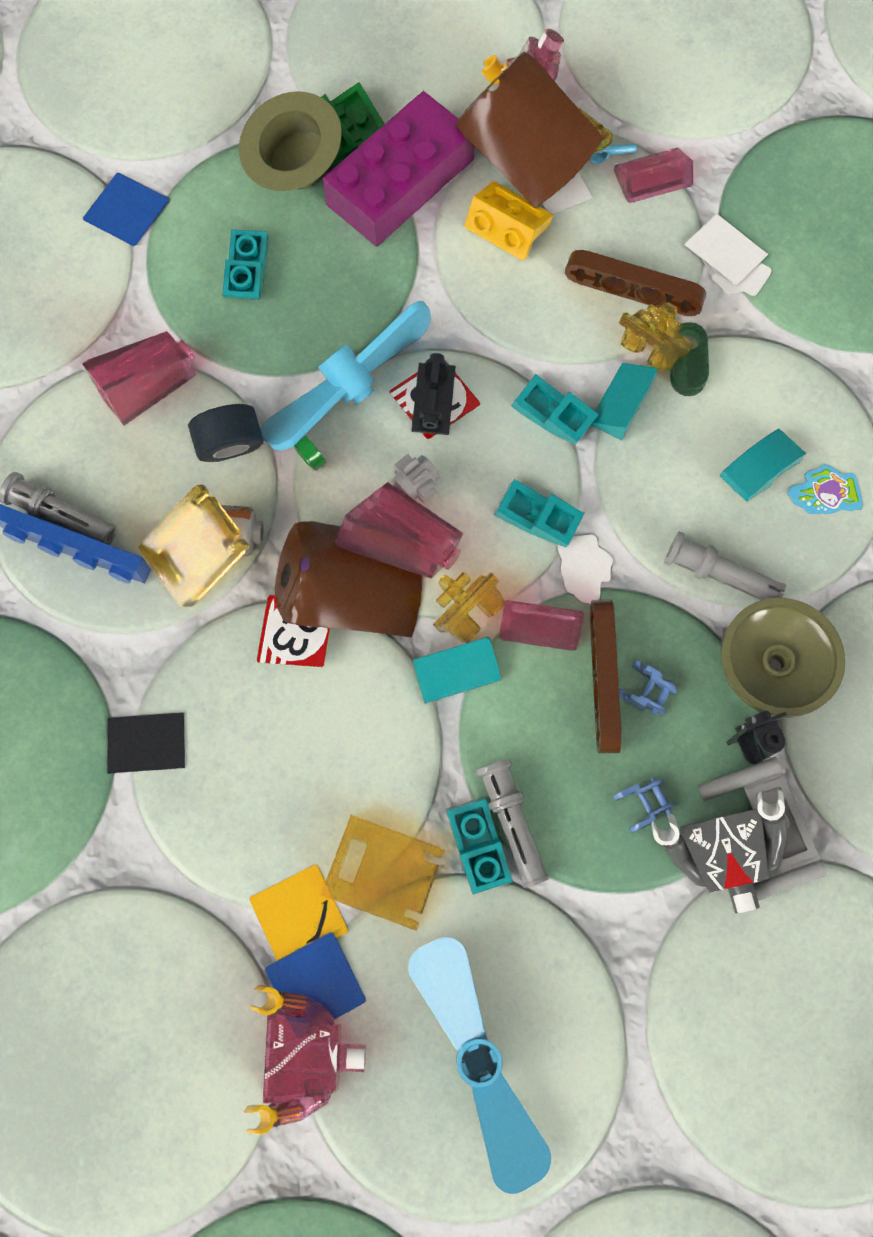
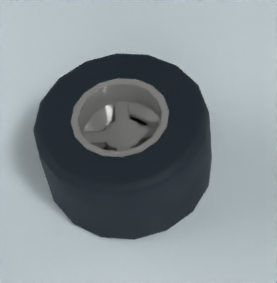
M230 404L209 409L193 417L188 423L196 456L203 462H220L249 454L257 450L264 443L255 409L248 404Z

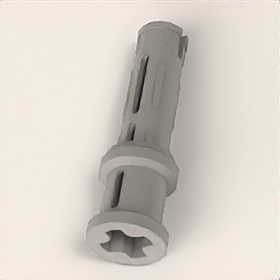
M18 472L9 474L1 485L0 502L5 505L14 504L26 510L28 515L39 519L45 517L73 532L108 545L112 543L116 535V525L105 522L55 497L51 488L47 486L38 487L24 480V476ZM23 493L28 494L29 498L24 497ZM66 514L88 523V527L67 518Z
M680 531L675 536L666 555L664 563L667 565L677 564L694 572L695 577L698 579H705L708 576L760 600L782 598L783 593L780 592H784L786 589V584L717 555L718 550L714 546L704 547L686 539L685 533Z
M505 759L482 767L475 772L478 778L483 779L490 798V803L488 804L490 811L493 814H498L510 851L522 879L523 888L525 889L547 881L549 877L546 875L534 838L521 807V804L524 803L523 792L517 791L509 769L512 766L511 760Z

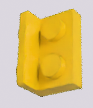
M492 181L473 196L465 221V228L520 260H524L528 257L533 241L550 226L554 214L539 206L534 208L527 199Z

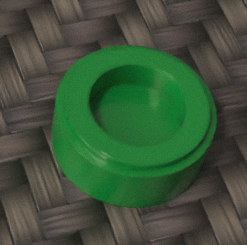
M305 435L293 446L313 471H318L327 463L322 454Z

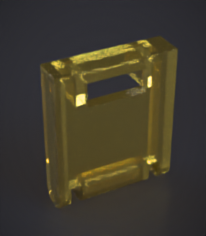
M197 485L192 488L138 547L180 607H192L250 547L245 539L234 541L241 533L217 499L211 496L207 497L210 492L205 485ZM170 556L176 564V566L181 571V573L184 575V578L182 580L178 576L176 571L173 569L171 564L168 562L166 557Z
M350 815L321 896L417 931L419 922L412 918L404 917L406 909L421 915L423 914L439 865L424 860L426 853L433 857L442 858L445 849ZM355 840L366 844L367 847L352 884L338 877L351 842Z

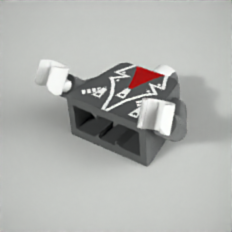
M777 790L778 801L768 804L763 801L761 791L757 795V809L680 827L681 834L679 833L675 816L668 814L667 817L671 827L667 830H660L656 827V823L652 821L653 836L657 843L664 845L675 866L695 885L706 887L709 893L728 889L735 913L760 908L753 883L770 879V872L776 870L781 864L788 840L784 816V794L781 790Z

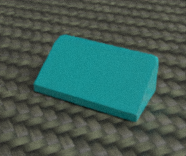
M622 363L595 410L599 415L591 426L622 441L651 389L658 369Z
M490 637L413 660V668L425 704L501 681Z

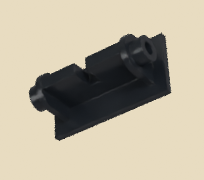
M433 353L425 363H419L411 432L449 435L456 366L448 365L442 354Z
M769 710L755 714L745 719L746 723L736 727L737 734L726 743L729 746L738 742L745 760L750 764L754 765L765 761L780 752L785 746V737L778 722L785 718L787 714L783 712L771 717Z

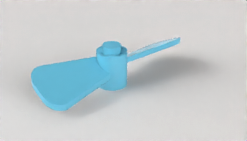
M417 301L411 304L358 356L355 355L346 343L322 362L318 369L327 380L268 418L260 428L263 440L275 450H286L294 446L341 398L345 403L353 400L357 405L374 391L370 385L375 381L370 372L416 342L427 331L431 322V315L424 301Z
M443 937L421 946L412 954L408 965L409 975L457 1050V1069L461 1078L472 1087L493 1181L503 1192L517 1194L538 1183L546 1176L551 1165V1152L502 1075V1057L499 1050L486 1038L464 946L453 938Z

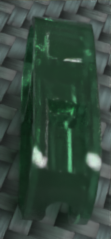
M686 322L676 327L670 340V381L673 389L680 395L695 396L702 391L709 376L708 337L702 326L697 323ZM685 335L692 336L696 339L698 347L685 349L680 345L678 339Z

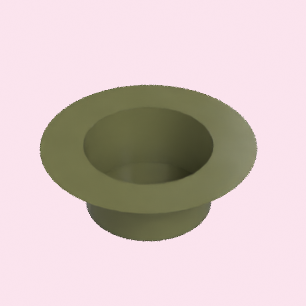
M287 92L267 100L252 113L240 136L239 156L246 174L258 185L275 191L304 189L316 184L328 171L340 147L341 125L338 115L326 100L309 92Z

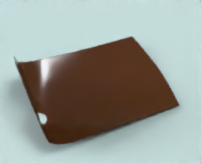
M524 51L485 88L455 123L461 133L511 182L534 208L545 202L573 179L604 139L540 63ZM498 79V80H499V86H498V88H497L496 90H494V91H489L488 89H489V88L496 82V80Z
M315 521L295 523L290 529L282 548L275 580L276 604L282 619L289 624L412 637L422 591V571L417 541ZM303 557H307L310 565L308 570L302 572L301 560ZM289 563L291 567L290 578L287 586L284 588L282 576L285 566Z

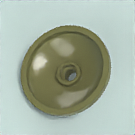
M769 598L747 606L729 624L721 644V664L728 684L744 703L759 712L769 710L771 716L786 712L787 716L785 718L804 716L819 709L834 696L844 676L845 652L835 627L817 609L795 599ZM769 659L778 660L781 664V669H773L769 664Z

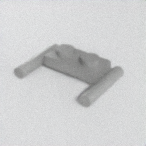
M776 756L698 785L704 801L743 787L752 810L758 808L757 795L759 792L762 791V799L768 804L778 801L777 790L783 792L788 840L781 864L777 868L780 874L754 883L758 901L828 876Z

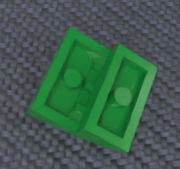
M360 82L332 101L329 100L326 94L321 96L333 107L341 125L340 147L329 169H333L385 124Z

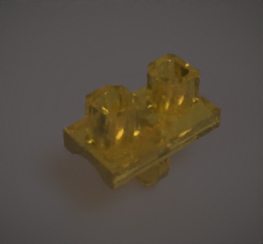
M670 302L663 304L660 308L651 304L646 311L640 309L633 315L627 312L623 313L619 324L626 328L620 345L635 353L642 352L646 344L652 346L653 350L647 362L651 367L658 369L659 372L669 370L679 356L690 353L694 344L677 333L682 324L675 320L677 307Z
M464 572L456 580L444 575L438 581L444 592L436 599V602L445 608L452 600L455 601L432 624L440 633L449 632L462 643H468L481 629L468 613L477 605L487 617H492L506 604L505 599L495 587L499 580L492 572L486 577L480 575L466 590L463 588L471 579Z

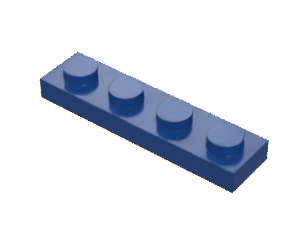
M0 504V526L4 529L2 534L7 538L22 544L27 539L38 543L37 547L50 555L59 557L62 552L72 556V560L87 569L95 570L96 566L109 570L108 574L119 581L130 583L133 579L145 584L151 569L143 557Z

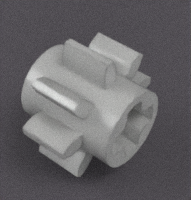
M407 454L394 464L396 476L391 481L395 489L406 501L410 502L413 499L419 498L424 503L437 492L435 481L439 478V473L425 456L421 455L418 458L414 457L412 459Z

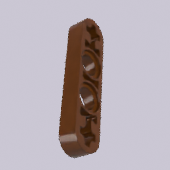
M587 250L573 251L565 268V275L572 282L684 316L700 314L706 299L705 289L697 283Z
M591 600L590 634L597 752L620 753L621 719L614 604L612 600Z

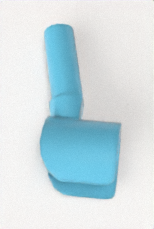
M603 139L590 157V160L594 164H601L609 156H614L615 154L636 153L637 146L636 144L607 145Z

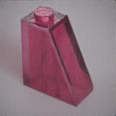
M168 331L96 356L82 363L102 400L123 426L196 376L191 363L195 359L192 351L183 340L176 342Z
M387 482L345 515L334 544L342 549L432 579L443 567L449 570L458 559L461 550L457 546L463 532Z

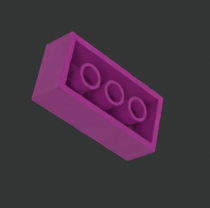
M423 90L323 177L326 205L377 247L474 160V145L455 125L458 118Z

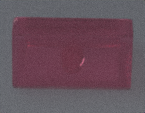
M678 147L613 166L624 197L629 203L690 187L694 182L693 160Z
M507 600L504 601L499 638L503 641L574 651L578 647L585 613H582L583 611Z

